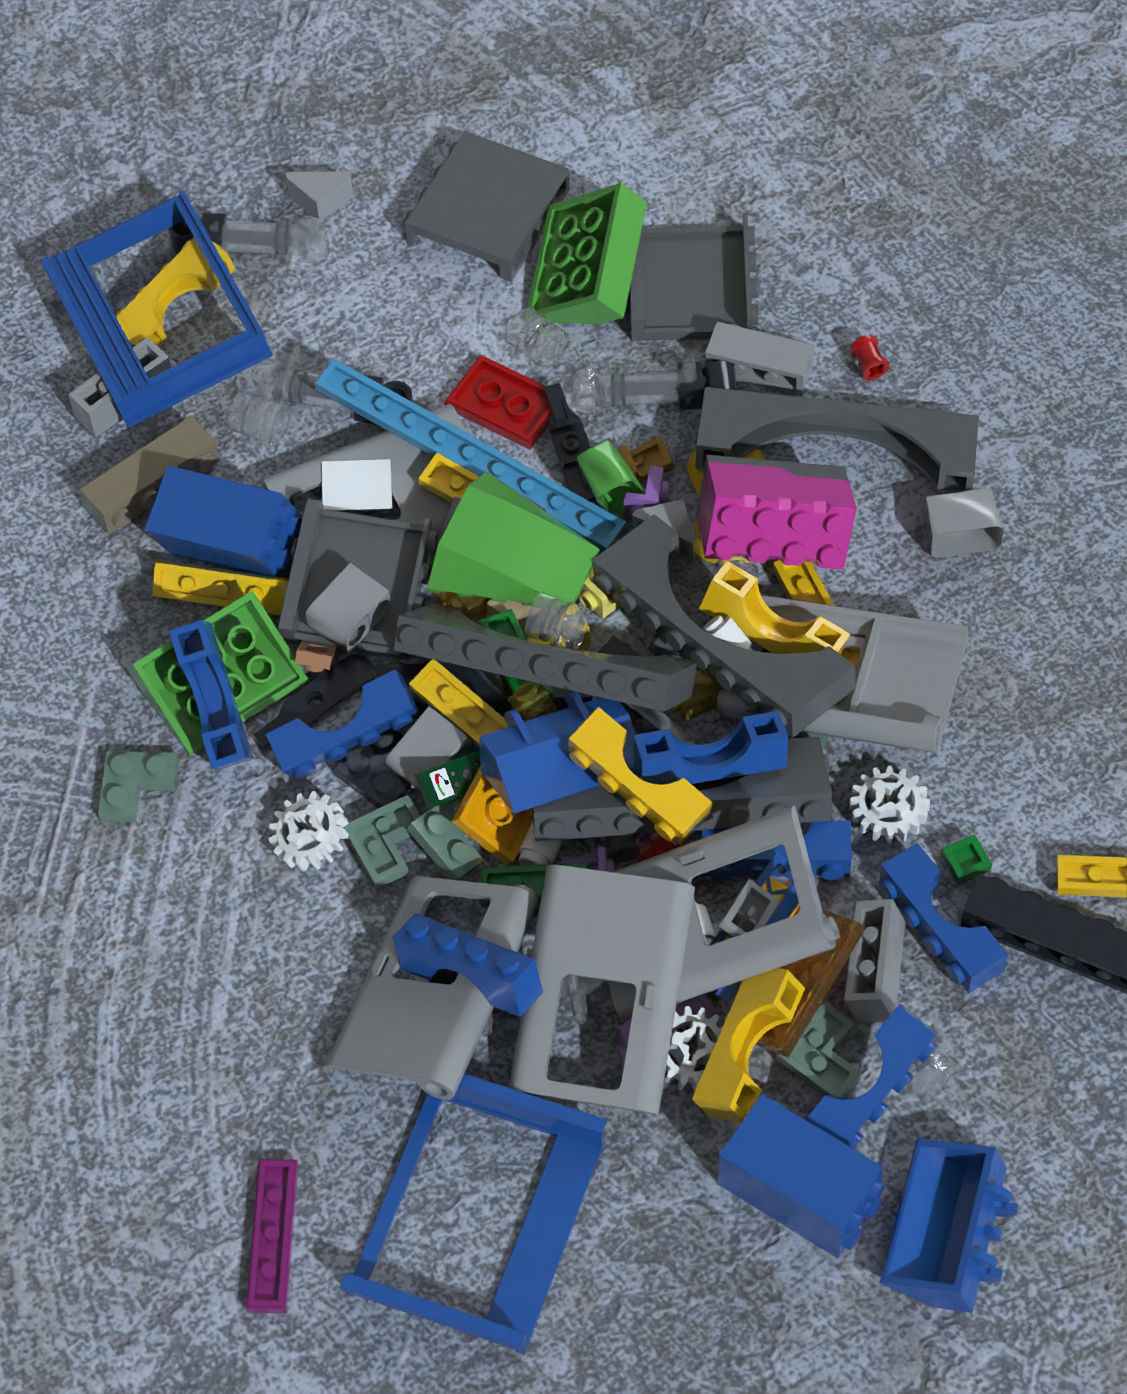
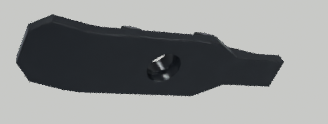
M560 383L545 386L544 391L552 412L548 430L568 490L589 502L596 501L577 459L581 453L591 448L582 420L569 409ZM568 438H574L578 440V444L570 447L565 441Z
M352 654L331 666L330 670L323 672L283 703L278 716L253 735L254 738L265 749L270 745L266 736L267 733L297 718L310 726L357 689L375 680L376 667L365 656ZM313 699H320L322 701L318 706L309 705Z

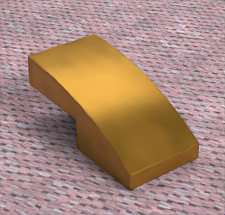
M661 435L633 450H630L627 445L618 448L625 456L639 483L648 480L650 466L663 467V474L676 468L668 446Z

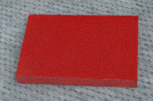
M481 354L444 401L445 405L451 404L458 415L529 450L532 449L549 426L552 415L544 391L545 385Z

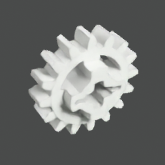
M888 765L886 773L881 774L875 767L872 771V778L862 774L860 776V784L853 785L852 797L849 804V809L853 810L852 821L853 823L861 822L860 832L862 834L869 830L873 831L872 840L877 841L881 835L886 836L888 844H891L893 836L897 835L903 842L907 841L908 831L917 835L920 824H926L927 811H929L930 799L926 798L927 787H918L919 777L917 775L908 779L906 777L907 769L902 768L899 774L893 773L892 766ZM867 797L870 799L869 804L871 805L869 811L865 804ZM910 798L914 804L913 811L910 810V804L908 803Z
M315 791L311 792L309 799H305L301 793L297 794V802L294 804L286 800L284 802L287 808L284 813L281 811L274 813L279 819L278 823L269 825L270 830L275 834L269 838V842L275 848L274 853L290 868L297 865L302 871L307 870L309 863H312L316 869H320V860L324 858L330 863L334 861L331 852L333 850L342 852L344 848L339 844V840L346 839L349 836L343 828L349 824L346 817L342 814L344 812L337 802H333L327 794L320 798Z
M685 1006L682 1016H679L675 1011L672 1027L674 1034L671 1033L666 1071L668 1072L665 1078L666 1083L676 1078L679 1080L678 1089L683 1090L688 1082L692 1083L695 1091L704 1070L694 1071V1068L701 1064L707 1065L711 1050L715 1046L723 1026L718 1028L716 1025L719 1018L717 1014L708 1019L705 1017V1008L701 1007L698 1014L693 1015L689 1006ZM690 1026V1029L682 1033L675 1031L678 1028ZM706 1032L712 1037L714 1042L710 1041ZM694 1036V1045L696 1053L693 1054L691 1060L689 1061L688 1059L690 1053L688 1052V1044L691 1042ZM669 1055L674 1056L679 1066L672 1061Z

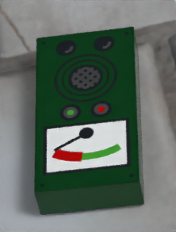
M479 750L415 774L427 809L467 793L481 766Z

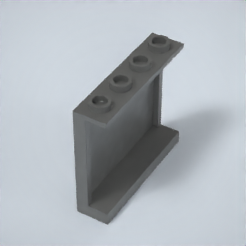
M464 131L458 142L455 141L451 145L448 157L443 165L439 164L436 168L430 185L424 187L421 191L419 201L413 211L409 210L406 214L403 227L406 229L407 243L412 245L419 235L499 265L500 278L512 282L544 231L549 205L563 201L570 190L569 168Z
M743 213L742 226L643 228L642 225L630 284L632 341L711 339L717 322L736 324L751 330L752 325H758V304L752 305L751 298H757V278H750V272H756V252H749V246H755V226H748V213Z
M307 498L278 626L279 633L284 641L301 643L303 640L336 647L308 627L306 612L317 597L353 561L389 590L391 609L351 652L406 660L408 653L394 650L398 616L424 607V596H420L422 584H428L431 564L427 563L429 552H435L438 532L433 531L431 518L426 517L424 525L326 510L323 509L320 500Z

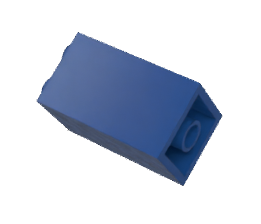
M167 466L145 531L170 553L249 573L282 577L283 572L288 569L291 563V549L295 538L299 537L303 516L280 492Z
M763 1094L760 1095L719 1154V1186L837 1259L845 1248L850 1251L854 1248L862 1234V1230L859 1228L866 1217L872 1219L878 1212L883 1202L880 1195L885 1187V1184L882 1182L883 1166Z

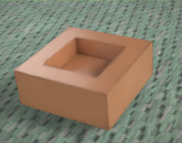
M302 640L296 652L295 664H301L304 669L312 672H323L324 669L330 670L335 661L337 647Z

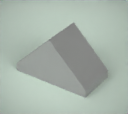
M351 171L286 172L289 198L319 223L353 198L354 191Z
M683 499L634 511L632 514V530L652 515H656L678 532L679 557L692 563L696 559V536Z
M748 879L714 927L729 938L764 927L778 905L779 900Z

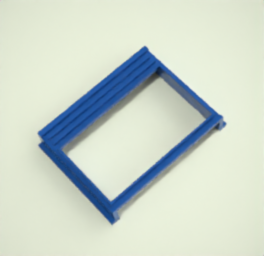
M183 190L178 191L180 195L51 258L46 256L40 259L128 428L273 356L260 325ZM185 220L246 331L149 379L96 281L90 266Z
M464 1074L454 1098L444 1101L556 1136L555 1143L487 1319L370 1281L374 1267L443 1099L429 1094L425 1098L354 1274L345 1272L340 1289L346 1291L347 1295H355L512 1348L515 1352L525 1355L605 1144L604 1128L607 1120Z

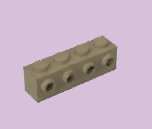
M192 416L188 417L80 488L85 509L108 534L126 526L131 519L146 509L153 508L167 466L202 473L210 470L215 463L220 461L216 442Z

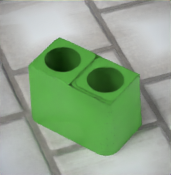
M607 439L577 457L597 502L609 513L615 515L624 510L625 493L645 494L625 456Z

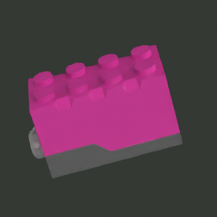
M706 455L696 511V520L703 545L704 558L730 560L732 556L745 557L748 561L765 563L767 559L780 560L785 565L799 566L802 562L815 563L819 568L844 570L853 524L858 513V500L852 493L844 466Z

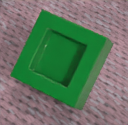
M975 834L941 849V856L958 885L978 877L979 874L982 875L991 871L992 863Z

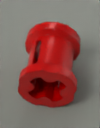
M874 335L858 338L849 348L851 356L857 358L861 366V375L865 380L879 378L890 368L888 359L882 357L878 349L879 343Z

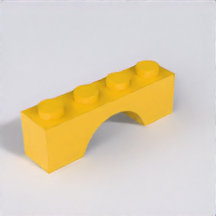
M195 238L186 242L182 250L160 269L159 274L147 286L142 287L136 297L115 315L132 348L146 337L158 347L168 339L163 327L164 314L168 306L178 296L193 290L214 292L220 286ZM213 242L231 274L235 267L228 253Z
M729 561L723 565L712 579L699 608L713 618L721 615L722 618L731 616L750 640L772 653H808L822 651L830 646L841 654L851 635L821 616L812 621L802 623L792 622L778 616L762 599L758 579Z
M598 707L569 738V757L581 769L586 770L588 767L598 776V782L608 792L615 793L616 791L627 800L625 802L627 807L639 817L645 815L655 824V830L661 837L667 841L673 839L681 846L710 814L712 801L684 778L674 783L657 785L645 782L635 776L626 765L623 757L627 730Z
M777 968L741 981L739 991L730 1012L726 1015L724 1026L715 1046L711 1050L708 1063L692 1097V1100L710 1117L742 1123L758 1100L762 1089L751 1079L748 1064L751 1051L756 1042L767 1031L775 1026L792 1021L805 990V987L788 969Z

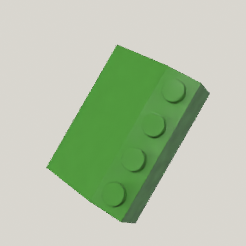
M618 183L550 204L525 320L539 323L602 324L624 318L647 201L623 183Z
M253 590L205 619L212 624L242 722L310 681L300 664H295V656ZM169 641L133 663L127 670L146 700L190 756L204 747L201 736V719L189 681L179 666L172 641Z

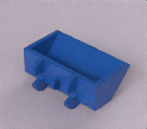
M569 691L564 695V700L569 708L547 715L544 714L526 722H523L520 714L513 709L505 712L504 715L509 727L479 736L481 772L512 814L601 785L597 780L598 776L588 767L586 770L578 767L569 757L570 752L568 751V741L571 735L598 707L627 730L623 757L631 772L636 774L634 769L633 736L636 733L628 712L619 701L600 697L583 703L577 692Z
M922 1138L916 1139L879 1284L934 1308L972 1313L980 1281L998 1282L1001 1280L1003 1270L995 1268L997 1259L988 1254L987 1249L990 1240L1000 1241L1002 1235L1000 1229L993 1227L995 1216H1015L1018 1204L1011 1202L1013 1194L1003 1188L1007 1167L996 1147Z

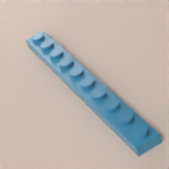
M333 358L315 383L316 391L433 457L436 453H439L478 476L489 472L519 494L544 507L549 515L589 541L602 552L612 546L625 529L626 522L335 358Z

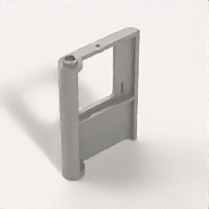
M451 404L430 411L466 432L456 410ZM386 429L263 478V486L259 487L280 492L290 502L292 497L322 485V461L390 459L392 497L401 513V516L395 521L424 525L426 517L431 518L433 531H437L439 537L452 503L418 485V478L433 459V456ZM295 538L294 543H293V547H294L295 551H296V546H297L298 538Z
M761 595L766 605L775 614L786 620L802 623L812 621L818 616L825 618L851 634L844 648L860 651L855 670V689L849 693L846 704L840 708L831 707L803 729V732L937 753L966 650L968 626ZM750 640L752 642L750 647L754 651L762 652L763 647ZM721 689L717 699V709L722 711L724 719L740 721L746 708L749 707L731 689Z
M795 806L787 807L613 871L614 873L691 884L692 879L700 874L777 846L785 847L800 904L798 914L708 946L704 940L693 897L676 1004L835 948V940L839 939V930L833 917L827 918L822 911ZM608 981L614 1007L623 1021H627L632 1018L636 987L632 984Z
M547 865L531 958H534L536 961L543 993L521 1016L509 1083L510 1089L539 1098L546 1097L659 1114L695 886L665 879L563 865ZM568 975L627 983L636 987L620 1087L616 1090L555 1082L547 1077L562 982Z
M422 876L413 877L323 1068L324 1072L332 1074L333 1069L412 1080L416 1081L419 1087L431 1096L443 1100L453 1099L494 1006L489 1004L486 997L474 983L461 974H458L456 980L449 985L395 978L400 968V963L392 936L415 913L424 916L434 896L443 895L488 900L491 902L476 937L518 952L539 905L534 891L527 886L519 884L506 886Z

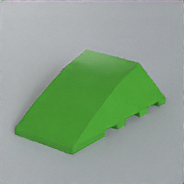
M485 472L468 485L438 544L427 590L428 592L439 594L441 591L457 593V596L472 598V595L492 598L493 601L504 603L507 600L523 602L526 606L571 612L593 567L592 560L599 555L600 549L492 474Z

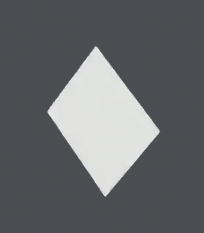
M391 460L322 461L323 509L333 511L392 509Z

